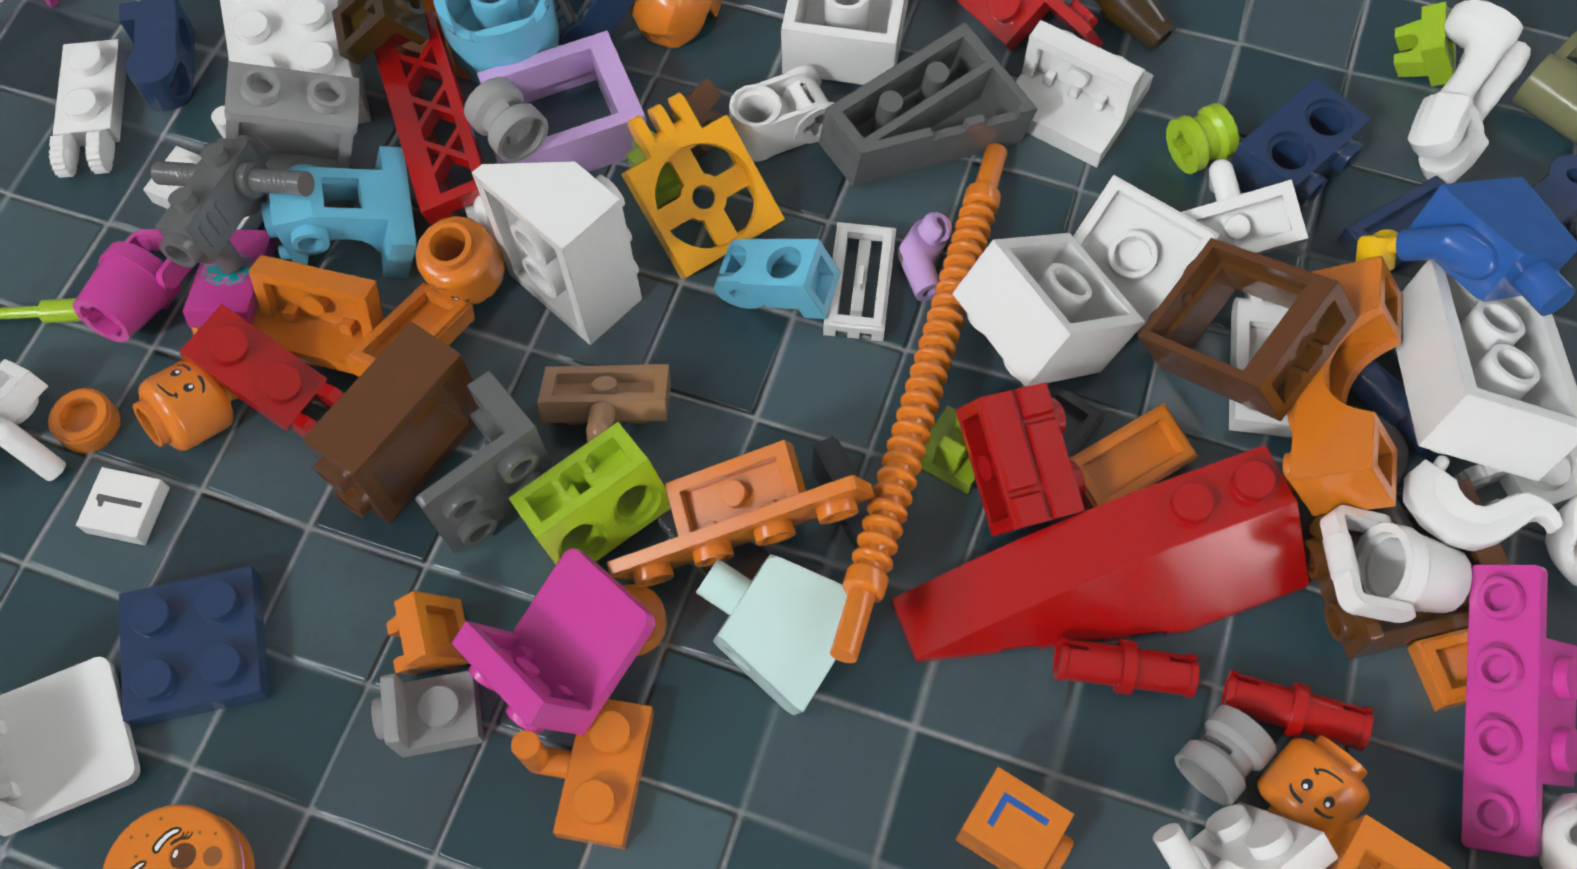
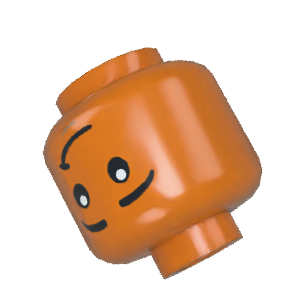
M460 216L441 219L428 227L419 239L415 253L417 268L429 286L441 296L474 305L492 296L501 285L505 273V263L501 250L485 227L473 219Z
M183 359L146 378L139 385V401L133 404V410L141 426L157 446L162 447L169 444L177 450L186 451L232 425L234 416L231 401L238 397L226 390L208 373Z
M1319 735L1314 742L1304 738L1292 739L1263 772L1257 782L1260 795L1270 805L1266 811L1322 831L1328 840H1330L1338 828L1355 820L1367 806L1370 799L1369 790L1362 781L1368 774L1367 770L1342 748L1322 735Z

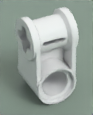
M812 66L796 67L783 75L757 84L744 86L736 90L731 97L729 119L754 162L767 160L773 155L804 144L819 142L825 110L834 102L827 100L820 88L822 83L821 77Z

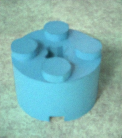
M433 0L453 59L469 74L471 80L477 84H480L478 72L493 67L512 65L526 60L536 53L558 46L560 31L553 0Z

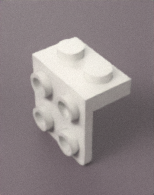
M103 657L92 658L0 695V835L6 837L134 783L139 777L140 764L129 724L123 722L122 692L116 668Z

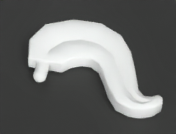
M1444 455L1438 456L1433 464L1425 459L1404 478L1403 503L1420 527L1448 546L1474 552L1499 544L1531 522H1538L1545 528L1547 534H1554L1564 524L1560 513L1550 502L1528 492L1512 495L1488 506L1475 505L1462 493L1457 479L1445 472L1450 461Z

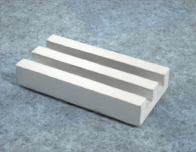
M837 222L832 260L841 274L827 318L824 319L823 335L835 336L836 331L848 332L847 338L859 339L860 333L872 334L871 340L874 341L884 340L896 228ZM848 238L859 239L850 315H841L838 312ZM871 241H882L874 318L862 317Z

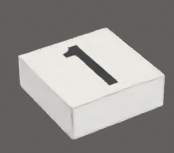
M102 467L76 526L87 534L146 545L170 487L161 479Z

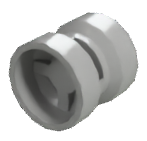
M495 77L478 85L469 95L465 103L464 115L469 124L479 134L488 136L490 147L502 160L515 163L529 157L542 145L547 136L549 126L547 119L532 104L524 103L523 93L513 82L506 77Z
M1220 705L1205 722L1206 733L1200 740H1189L1175 756L1174 760L1182 775L1197 790L1214 802L1223 806H1229L1246 789L1245 777L1250 771H1261L1277 751L1276 745L1268 733L1251 717L1231 706Z

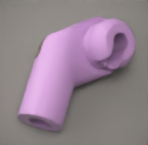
M938 212L928 213L923 219L918 220L911 227L898 249L899 261L918 301H927L936 295L935 288L940 280L934 263L944 249L946 240L952 235L951 222L945 215Z

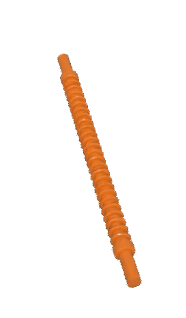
M992 143L986 147L976 181L966 188L962 202L963 206L959 210V219L955 223V231L951 236L952 243L947 249L948 256L943 262L944 269L939 275L940 282L935 288L936 295L931 300L932 308L927 312L928 321L924 324L922 330L924 335L919 339V349L914 354L915 363L910 367L909 374L911 377L905 383L907 392L901 396L900 403L902 406L896 411L897 422L891 428L893 436L888 439L886 445L888 452L882 456L884 467L877 472L879 483L872 488L875 497L867 504V511L870 515L863 518L862 527L864 531L857 536V543L860 548L852 552L854 564L847 568L842 588L847 597L830 649V655L844 663L857 662L873 605L884 598L889 578L886 573L893 568V561L890 556H893L898 551L896 540L903 534L901 524L907 520L908 512L906 507L912 503L913 499L910 492L917 486L915 476L922 469L920 461L926 456L925 445L930 442L931 438L929 430L935 425L934 415L938 413L940 407L938 401L943 397V386L948 381L947 372L952 367L951 358L956 354L957 348L955 344L960 340L961 334L959 331L964 327L965 320L963 317L967 314L952 293L986 250L987 239L991 235V226L995 221L994 215L999 208L1001 194L997 188L1008 154L1007 149L1001 144Z

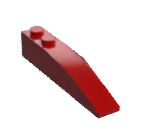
M1266 445L1148 486L1020 538L892 598L891 604L916 663L1000 654L1005 649L1037 646V649L1055 648V643L1059 636L1081 641L1103 639V642L1119 641L1120 639L1128 640L1132 635L1165 632V635L1188 633L1298 592L1309 585L1298 502Z

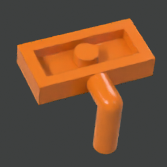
M608 699L584 736L576 734L572 751L546 747L540 738L530 730L520 731L513 737L511 750L530 772L565 779L553 828V834L557 838L625 850L655 715L652 706Z

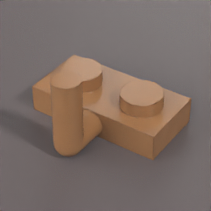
M669 364L545 367L537 402L540 423H564L567 425L587 423L586 434L587 441L589 442L614 425V422L643 424L649 421H667L671 388Z

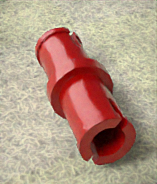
M1059 636L1055 643L1052 671H1054L1053 679L1055 681L1068 680L1112 686L1115 694L1131 695L1133 690L1137 689L1182 695L1185 698H1192L1194 696L1199 681V663H1196L1198 657L1193 653L1180 654L1138 648L1135 641L1120 639L1116 645L1073 640Z
M1230 669L1226 677L1220 705L1236 708L1253 720L1281 727V734L1284 736L1298 738L1303 733L1318 738L1319 735H1322L1332 742L1353 747L1354 750L1360 752L1364 751L1368 744L1374 720L1372 715L1373 708L1361 707L1311 693L1310 686L1294 681L1291 687L1240 674Z

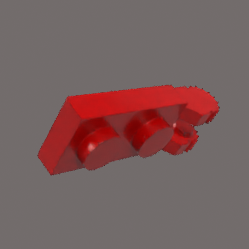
M222 303L180 350V355L185 361L208 373L226 390L286 432H289L291 429L303 438L317 424L311 417L303 414L316 399L330 409L344 394L338 388L327 384L328 379Z

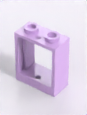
M608 31L536 53L530 58L512 65L493 67L477 73L480 84L495 77L508 78L523 93L524 103L596 80L609 108L610 116L547 136L542 145L532 155L515 163L575 161L587 172H591L626 160V154L634 150L631 144L634 137L628 128V120L639 115L647 125L645 114ZM495 153L498 164L513 163L505 162Z

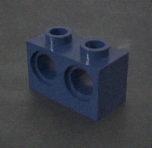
M1314 77L1239 143L1231 161L1239 189L1243 193H1247L1292 179L1298 203L1302 208L1306 207L1324 188L1328 181L1325 177L1331 171L1335 170L1342 174L1362 153L1365 145L1359 142V139L1371 118Z

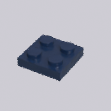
M252 566L119 594L123 722L137 728L270 698L261 577Z

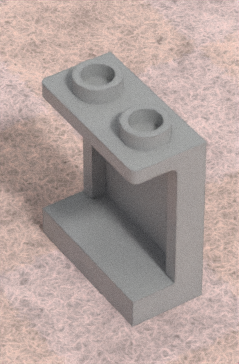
M228 61L225 96L226 138L235 139L239 135H247L258 140L269 152V160L266 162L268 169L288 170L290 167L299 164L349 169L353 137L358 129V78ZM265 193L267 201H270L269 193ZM348 200L324 202V207L347 208Z

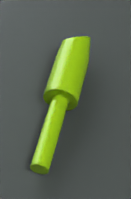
M76 298L41 300L38 306L0 308V319L40 318L43 323L81 321L73 308Z

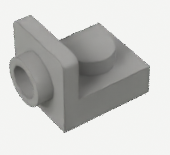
M468 671L410 682H403L395 673L380 676L381 697L374 698L371 706L374 731L379 740L384 739L385 744L402 758L484 743L478 682Z

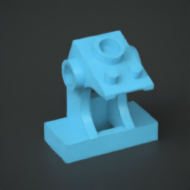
M379 146L375 170L327 168L309 164L292 166L288 170L308 171L312 174L314 178L312 194L305 197L269 193L270 201L262 202L261 210L266 231L270 238L279 237L283 244L278 246L279 255L282 260L292 259L293 262L307 265L309 255L325 252L332 240H359L372 245L381 253L384 278L408 279L417 243L406 161L402 147ZM350 200L359 202L360 208L324 207V202Z

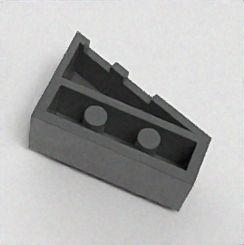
M964 22L827 107L819 144L851 185L856 186L983 153L986 147L992 143L1001 144L1004 147L1021 143L1038 108L968 24Z

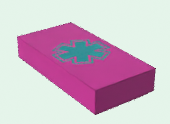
M235 230L229 240L244 260L243 265L236 272L224 274L215 262L213 264L200 263L183 309L188 327H201L221 303L250 324L253 323L258 301L249 269L260 255L274 257L277 247L275 238H270L266 230Z

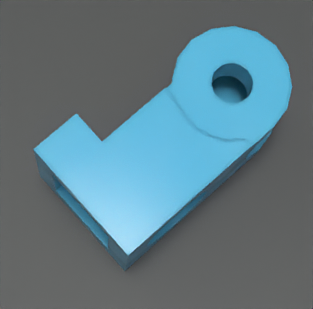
M738 239L729 243L713 289L722 300L740 308L756 309L765 305L768 308L798 309L804 318L826 319L841 272L820 239Z

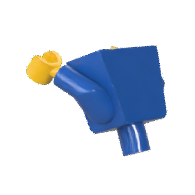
M1523 177L1442 184L1408 229H1403L1399 234L1394 230L1383 229L1373 235H1365L1359 238L1355 262L1382 256L1389 270H1393L1395 268L1396 253L1402 261L1434 260L1479 300L1487 302L1522 296L1541 316H1547L1562 308L1575 294V288L1559 271L1577 252V241Z

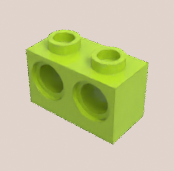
M619 422L609 427L508 498L556 565L562 555L569 549L583 551L596 562L671 509L666 488L654 467Z

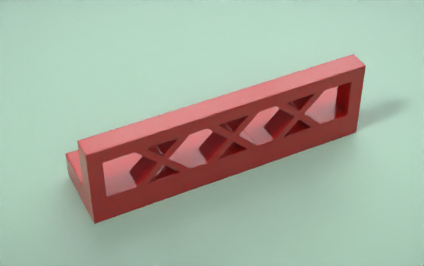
M429 10L425 12L430 38L418 59L410 57L402 46L411 40L398 33H394L385 45L374 51L420 211L432 226L441 219L460 216L459 209L474 203L475 199L480 196L475 180L452 189L448 177V172L452 165L457 164L469 168L472 173L481 164H484V160L474 129L464 115L465 101L439 21L434 12ZM426 76L443 81L431 102L425 100L421 89V84ZM439 119L457 125L445 147L438 144L434 131Z

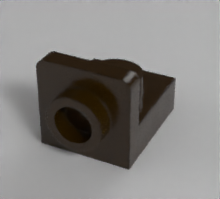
M344 0L332 11L339 55L358 65L377 48L385 45L394 33H398L419 45H422L430 38L425 17V6L422 0Z

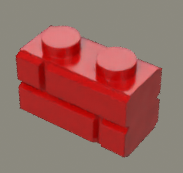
M1046 382L1018 388L1013 391L1009 390L983 396L955 410L992 536L1085 511L1082 497L1085 493L1084 476L1080 467L1074 461H1070L1063 438L1066 430L1065 412L1059 401L1051 398Z

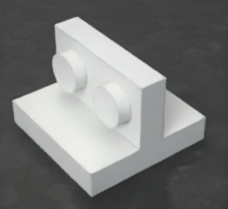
M1040 20L1029 36L1023 70L1016 80L1019 87L1038 108L1026 133L1097 168L1148 92L1154 75L1130 63L1122 56L1111 54L1078 38L1069 31L1061 30Z

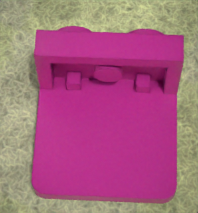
M569 549L562 555L513 632L466 621L451 644L471 664L468 669L469 674L481 685L496 691L509 705L506 713L517 725L536 734H540L544 729L584 736L655 627V618L643 604L587 553L577 549Z

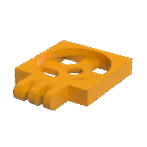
M677 93L668 98L670 109L677 119V122L674 124L660 104L648 109L649 118L657 131L656 134L652 135L645 121L639 115L627 121L628 128L646 160L621 175L678 275L683 279L724 256L730 242L738 239H753L782 222L785 218L728 115L726 114L702 128L685 97L681 93ZM697 145L718 147L727 151L735 166L715 177L710 174H704L690 149ZM669 162L681 187L677 199L657 209L655 198L656 182L665 163ZM699 186H706L713 192L714 202L708 209H701L693 202V192ZM747 187L754 199L753 212L747 226L736 232L724 210L726 199ZM689 219L703 222L715 246L711 248L691 246L675 237L670 230Z

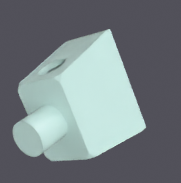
M771 554L763 562L752 580L720 559H717L696 591L698 595L729 614L713 642L784 710L792 715L804 712L836 660L830 655V649L847 597L842 588L843 585Z

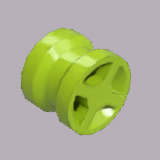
M1211 103L1202 107L1193 118L1186 115L1171 120L1166 128V140L1172 159L1187 174H1194L1203 170L1212 159L1216 161L1232 158L1239 145V134L1235 121L1229 111L1219 103Z

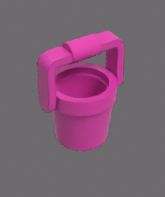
M157 228L135 231L124 242L117 241L111 243L103 252L98 261L99 265L73 303L74 311L82 322L99 335L112 341L127 342L161 309L169 307L181 290L180 282L193 267L180 266L168 258L163 263L158 257L149 252H161L159 244L164 237Z

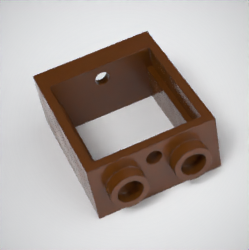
M1210 238L1197 257L1187 265L1183 275L1160 306L1150 314L1146 324L1137 336L1161 369L1281 422L1358 318L1338 281ZM1235 290L1289 309L1244 370L1191 349Z
M410 321L302 439L319 460L312 469L324 481L336 489L333 495L359 517L364 518L371 511L388 524H391L476 426L470 414L479 408L467 387L468 384L473 382V379L461 354Z

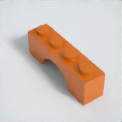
M1380 256L1312 271L1339 282L1358 318L1287 413L1289 427L1292 432L1291 452L1285 453L1283 457L1284 479L1291 492L1298 493L1313 516L1326 515L1340 505L1364 510L1396 506L1398 450L1375 412L1346 405L1349 390L1360 372L1383 353L1401 345L1403 295L1383 257Z

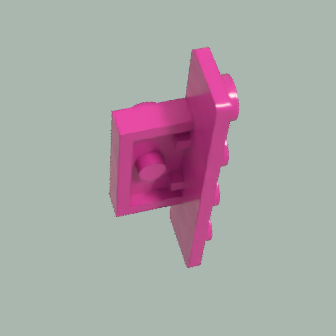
M1474 565L1471 568L1473 578L1469 596L1461 841L1467 848L1524 857H1538L1541 854L1543 784L1574 788V778L1577 772V730L1575 729L1577 646L1546 638L1548 572L1544 567L1538 565Z

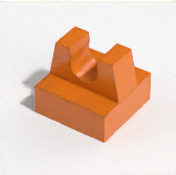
M412 591L394 601L396 615L386 623L388 636L401 637L404 655L393 660L395 673L418 675L438 669L455 671L469 663L451 644L465 623L461 599Z

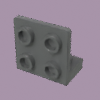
M489 370L467 385L479 408L470 416L487 439L484 442L486 447L421 492L415 499L453 553L458 552L464 546H475L486 540L495 531L497 523L515 510V507L508 498L553 467L536 426Z

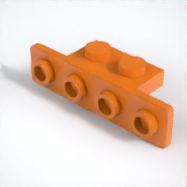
M260 255L249 269L258 301L252 325L305 363L350 373L348 372L344 356L384 320L376 281ZM191 327L193 335L200 327Z
M786 440L773 443L665 483L678 537L607 562L609 574L612 577L632 580L636 587H649L667 582L674 578L673 569L691 562H694L697 567L714 565L717 559L723 562L734 557L733 547L753 540L759 546L782 542L796 534L794 526L818 518L820 524H829L848 519L859 512L857 504L875 497L872 485L855 475H851L806 491L793 444Z

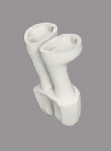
M1468 0L1460 2L1452 8L1445 21L1446 35L1463 48L1464 53L1456 71L1441 91L1423 99L1407 138L1413 151L1419 155L1420 168L1427 180L1437 175L1444 184H1451L1473 166L1489 145V140L1484 135L1483 120L1510 85L1519 78L1530 58L1531 48L1526 43L1517 41L1523 30L1521 22L1506 9L1488 1Z

